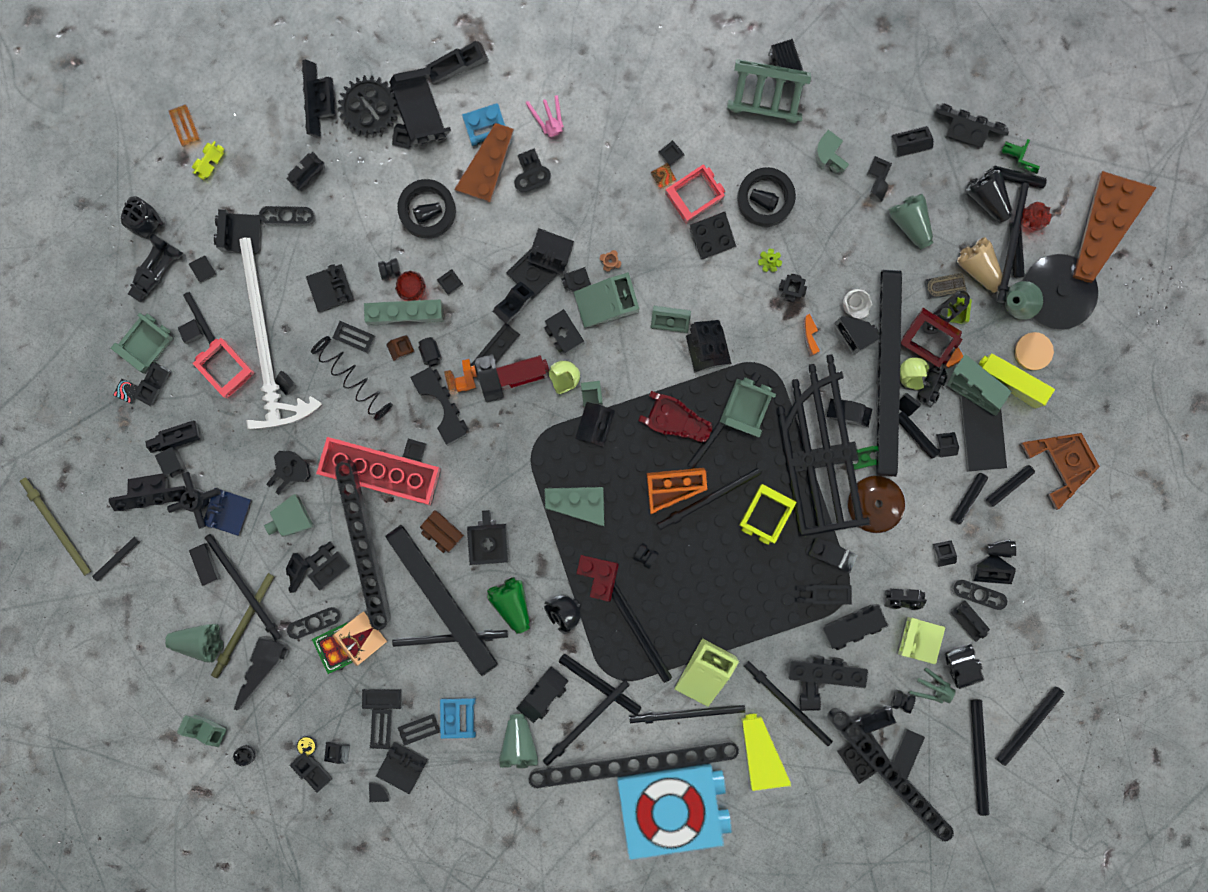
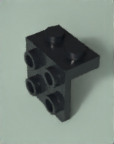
M218 209V215L215 216L217 234H214V245H216V248L223 252H241L239 239L251 238L253 253L259 252L261 230L259 215L230 214L227 210Z

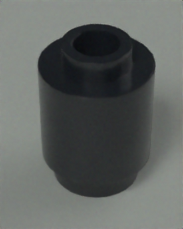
M433 337L419 341L418 349L424 365L433 367L440 364L439 361L442 359V356Z

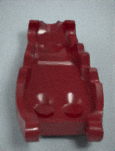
M654 391L650 392L649 397L656 401L649 417L640 416L639 422L656 432L666 435L692 438L700 442H705L709 438L712 431L711 422L699 417L674 397Z

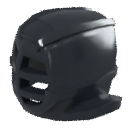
M133 196L128 198L127 203H124L121 224L133 234L145 238L158 227V224L162 227L165 225L162 216L141 198Z

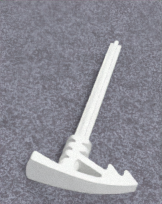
M251 238L239 239L263 379V387L260 390L265 392L262 400L266 401L267 404L263 408L268 410V413L265 415L266 421L246 420L248 430L279 427L297 422L309 416L322 403L311 396L309 397V404L300 398H297V406L278 403L281 395L277 394L276 391L280 389V386L274 380ZM279 409L297 412V414L281 419Z

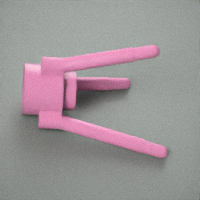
M555 95L557 120L552 117L547 101L543 100L549 118L545 122L546 125L531 104L526 101L527 107L542 127L544 134L548 133L549 137H553L563 132L562 128L564 126L557 95Z

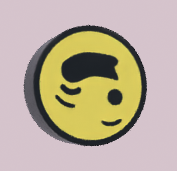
M304 736L297 742V751L300 754L305 752L310 756L317 749V742L311 736Z

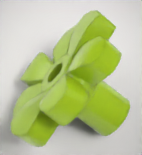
M768 249L767 253L765 251L760 253L763 259L758 260V265L763 266L762 270L764 272H768L770 269L774 273L777 271V267H781L782 261L778 260L781 258L779 252L774 254V249Z

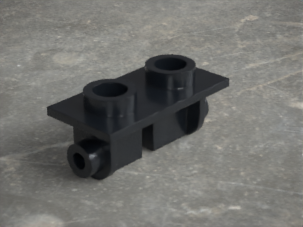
M313 151L310 154L308 153L299 162L303 166L302 169L296 165L287 174L288 177L286 179L298 191L325 164Z
M936 366L929 369L925 382L930 383V386L924 385V388L920 389L917 395L919 402L925 403L926 401L929 407H932L933 403L938 401L940 396L939 390L941 386L945 385L948 378L944 368L941 371Z
M890 588L885 592V597L887 598L885 607L892 609L905 607L911 610H919L924 608L927 602L925 592L921 590L907 589V596H904L903 589Z
M966 600L950 612L975 642L988 635L987 632L990 628Z
M884 706V708L876 710L872 714L858 715L853 720L865 734L896 723L891 706Z

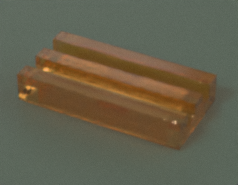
M185 104L169 110L181 145L185 147L187 146L186 144L200 141L188 106ZM182 110L185 111V114L187 116L188 122L194 135L193 137H191L186 121L182 114ZM174 113H178L185 134L187 136L186 140H184V137L182 135V132L180 130L179 124Z

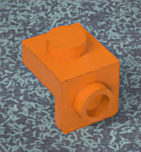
M470 359L462 360L464 376L455 378L457 392L476 388L474 377H477L475 365L471 366Z

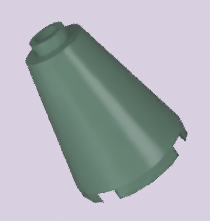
M1021 281L1013 284L1005 299V307L1008 313L1017 319L1033 318L1043 307L1042 291L1032 282Z

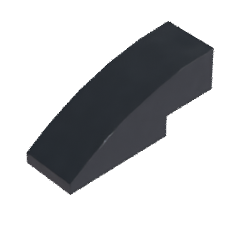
M474 41L461 49L456 48L429 63L426 67H429L432 82L437 83L468 71L489 59L482 43Z

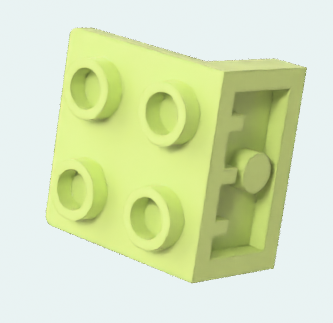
M907 617L898 654L936 664L945 627Z

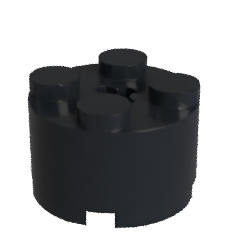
M972 644L944 653L946 664L950 668L951 678L958 689L984 681L981 672L983 667L980 660L974 657L975 650Z

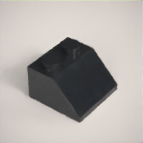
M841 316L834 323L854 355L880 339L878 329L875 325H871L870 322Z

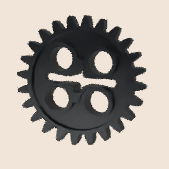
M364 75L363 81L356 77L355 84L349 81L350 88L344 86L346 93H340L343 100H338V104L342 107L337 109L342 113L339 116L341 120L346 119L343 124L345 126L350 125L349 130L351 132L356 129V135H359L362 131L364 137L368 133L374 137V132L377 131L381 135V129L388 131L387 125L394 126L391 120H397L398 118L394 113L400 111L395 107L397 103L394 100L395 97L391 87H388L387 81L382 83L381 77L375 81L373 75H371L370 80H367ZM369 90H374L375 94L373 96H366ZM359 93L372 106L379 119H376L369 108L365 106L362 99L358 96ZM354 101L360 102V105L357 108L351 107V104ZM384 104L387 106L384 111L380 112L377 110L380 105ZM365 116H371V120L368 123L362 122Z

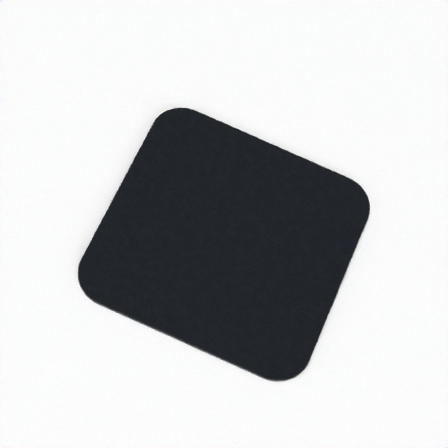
M743 362L655 391L656 393L671 396L681 401L699 417L711 422L712 430L723 415L737 379L742 381L744 377L750 379L754 372H757L761 377L755 386L761 387V384L772 388L771 392L775 393L776 396L771 398L759 429L762 430L760 437L725 425L695 466V468H704L706 470L707 490L676 502L669 507L660 509L653 514L650 513L646 473L693 469L687 464L703 442L692 438L662 434L639 422L640 416L649 417L656 401L649 397L650 393L608 407L615 410L604 447L576 439L582 416L549 427L534 443L531 452L532 473L574 599L580 604V617L594 659L606 674L615 679L638 681L658 673L612 596L610 602L590 597L594 578L577 574L581 555L619 564L615 583L668 670L688 664L702 638L728 651L823 619L836 612L842 606L837 604L797 602L799 597L812 598V591H799L797 586L850 585L848 572L809 555L816 537L840 546L835 531L800 537L795 506L774 544L770 542L767 545L759 541L760 536L754 533L750 536L741 531L743 527L739 526L761 484L793 500L777 411L778 407L784 406L785 416L787 417L792 405L782 379L775 371L763 364ZM795 417L789 428L793 453L804 451L800 428ZM756 468L760 470L761 475L681 518L682 521L676 524L672 523L662 530L659 529L657 523L669 517V514L684 509ZM808 470L796 472L806 528L818 526ZM818 483L825 525L831 524L832 521ZM603 487L604 526L545 508V489ZM761 495L747 524L772 536L786 507ZM642 543L647 545L651 551L655 550L659 553L649 569L642 562H637L633 559Z

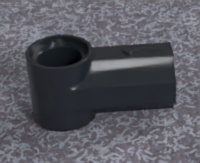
M801 681L800 711L821 710V696L818 683Z

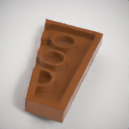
M498 123L494 124L454 190L491 202L514 132L513 128Z

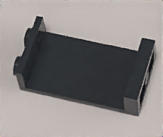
M429 67L394 74L389 81L411 145L418 144L421 146L432 140H436V142L442 141L447 138L446 136L451 131L450 127L444 128L427 81L431 75Z

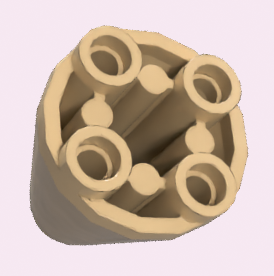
M983 237L972 248L969 246L964 248L960 252L961 256L957 258V263L987 290H991L994 293L998 291V286L1001 284L1002 272L991 241Z

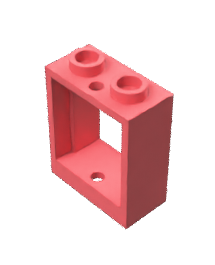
M704 164L665 190L666 196L686 224L722 201L725 197V189L720 183H716L713 178L715 177L714 173L709 167L706 168ZM702 175L716 197L691 213L676 191Z
M217 338L210 343V348L207 351H203L195 357L196 361L192 364L224 398L228 399L255 372L226 340ZM222 346L243 368L224 387L202 366Z

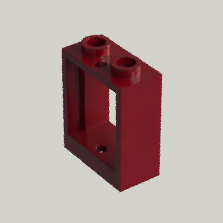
M923 307L903 335L901 344L940 368L942 363L946 364L952 356L950 354L953 348L957 349L962 342V331ZM924 321L952 337V340L940 357L912 341Z
M541 355L496 368L503 390L546 379V373H549L546 359L542 360Z

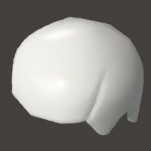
M854 289L848 292L843 300L844 311L855 319L867 317L872 307L870 295L861 289Z

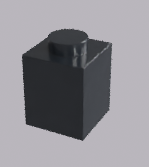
M171 447L154 455L163 475L166 477H178L186 469L177 448Z

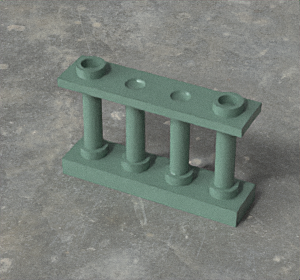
M736 59L734 71H738L739 77L734 101L728 100L727 108L730 111L736 113L746 111L785 118L786 121L791 123L802 121V113L797 111L802 88L805 84H810L811 72ZM749 73L755 74L758 77L753 104L741 102L746 76ZM768 77L775 78L777 81L771 107L760 106L765 79ZM786 80L794 81L795 84L790 111L779 109L783 85Z

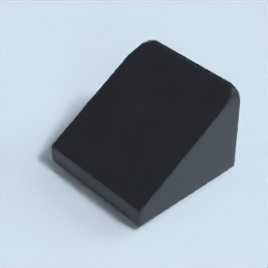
M397 123L394 127L392 145L410 149L411 142L405 125Z
M881 176L876 178L869 198L880 202L884 200L888 189V183Z
M206 255L189 263L199 283L217 274Z
M196 319L178 327L185 344H189L204 336Z
M279 372L275 383L280 386L281 391L285 395H288L297 388V385L286 372Z
M908 393L903 394L899 399V410L903 411L907 416H911L921 406V403Z
M955 432L936 434L937 448L940 451L939 457L958 455L959 444Z
M952 540L933 544L938 567L957 562V554Z
M326 742L324 761L336 764L348 763L350 744Z

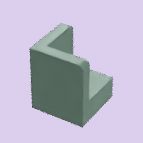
M600 381L581 383L583 406L585 407L587 402L603 405Z

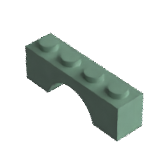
M441 299L364 303V320L367 325H386L402 321L444 322L443 302Z

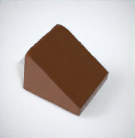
M408 335L392 339L386 344L393 361L415 352Z

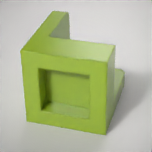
M957 297L958 300L953 306L956 308V305L960 302L964 304L965 298L960 299ZM970 299L968 307L951 320L950 323L967 324L969 322L972 299ZM949 308L947 311V317L952 315V311Z

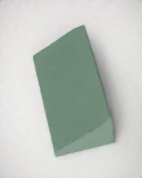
M653 306L651 328L688 333L691 310Z

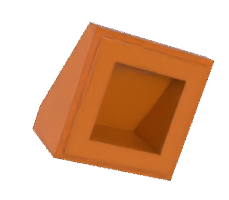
M959 347L953 349L952 356L943 366L944 369H948L961 361L963 354Z

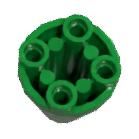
M515 577L504 581L505 584L502 586L489 588L487 590V599L516 634H520L530 628V621L523 583L521 580H515Z

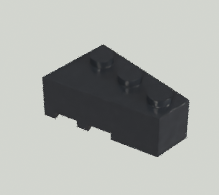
M872 603L821 626V630L829 647L840 650L846 647L848 642L853 641L855 643L864 639V636L868 634L873 635L882 631L883 628L888 627V623L879 604Z

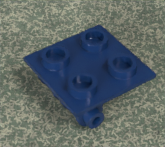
M220 489L221 494L211 498L204 517L205 524L208 527L239 536L251 499Z

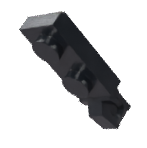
M193 420L159 431L155 438L145 441L146 448L150 453L161 452L171 447L175 448L199 440L198 425Z

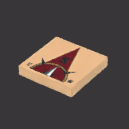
M364 611L333 635L356 666L387 642L379 630L371 627L369 617Z

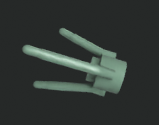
M925 668V671L942 685L937 687L920 678L917 681L935 690L936 696L909 691V694L934 700L941 704L943 702L950 703L955 696L956 690L950 687L951 684L942 680L928 668Z

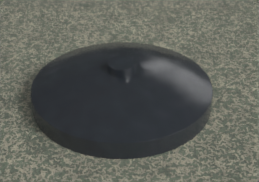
M1066 254L1046 256L1034 263L1023 277L1022 281L1032 282L1039 287L1043 294V307L1037 315L1031 318L1038 325L1051 330H1068L1083 323L1094 311L1098 300V284L1096 278L1092 283L1073 278L1078 258Z

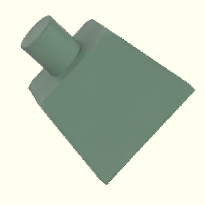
M297 494L292 495L270 512L273 521L264 525L269 535L279 531L282 537L314 528Z

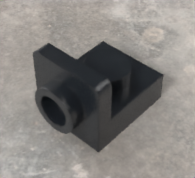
M585 267L568 273L567 271L563 272L564 278H561L564 289H568L570 293L591 285Z

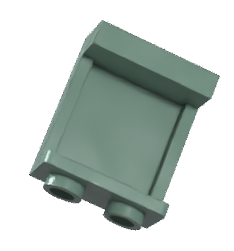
M139 313L137 315L139 319L119 344L114 343L110 349L138 371L146 374L151 364L159 358L174 338L169 335L171 331L165 326L161 325L159 327L154 323L156 319L151 315Z
M745 377L743 381L737 379L720 422L760 437L762 432L759 429L771 398H775L776 394L771 392L772 388L761 384V387L755 386V381Z

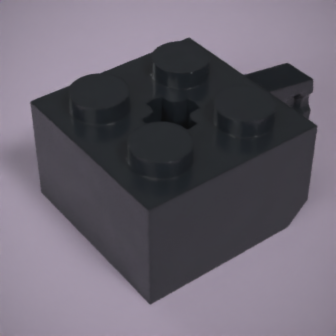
M490 510L482 511V521H478V526H467L469 565L510 562L507 524H496V520H491ZM487 539H489L490 542H493V546L490 547V550H487V547L483 546V544L487 542Z

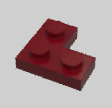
M581 555L577 574L594 578L590 597L610 602L619 564Z

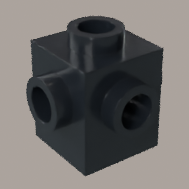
M787 274L785 280L781 279L779 285L780 296L784 297V300L787 302L795 303V301H799L801 297H805L807 286H805L806 279L797 274ZM794 287L795 292L789 291L788 288Z

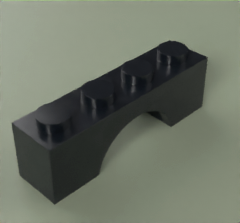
M430 366L411 376L410 378L421 396H433L441 402L444 416L437 429L445 444L449 446L468 436L466 431L469 429L464 419L460 421L457 414L460 412L456 404H451L448 399L451 395L447 387H442L439 382L442 378L438 370H433Z

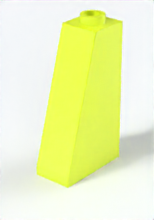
M993 353L987 357L984 355L978 364L999 382L1006 385L1012 391L1011 394L1034 409L1045 406L1055 391L1053 387Z
M757 714L745 715L741 722L751 790L791 786L763 719L760 716L757 717Z

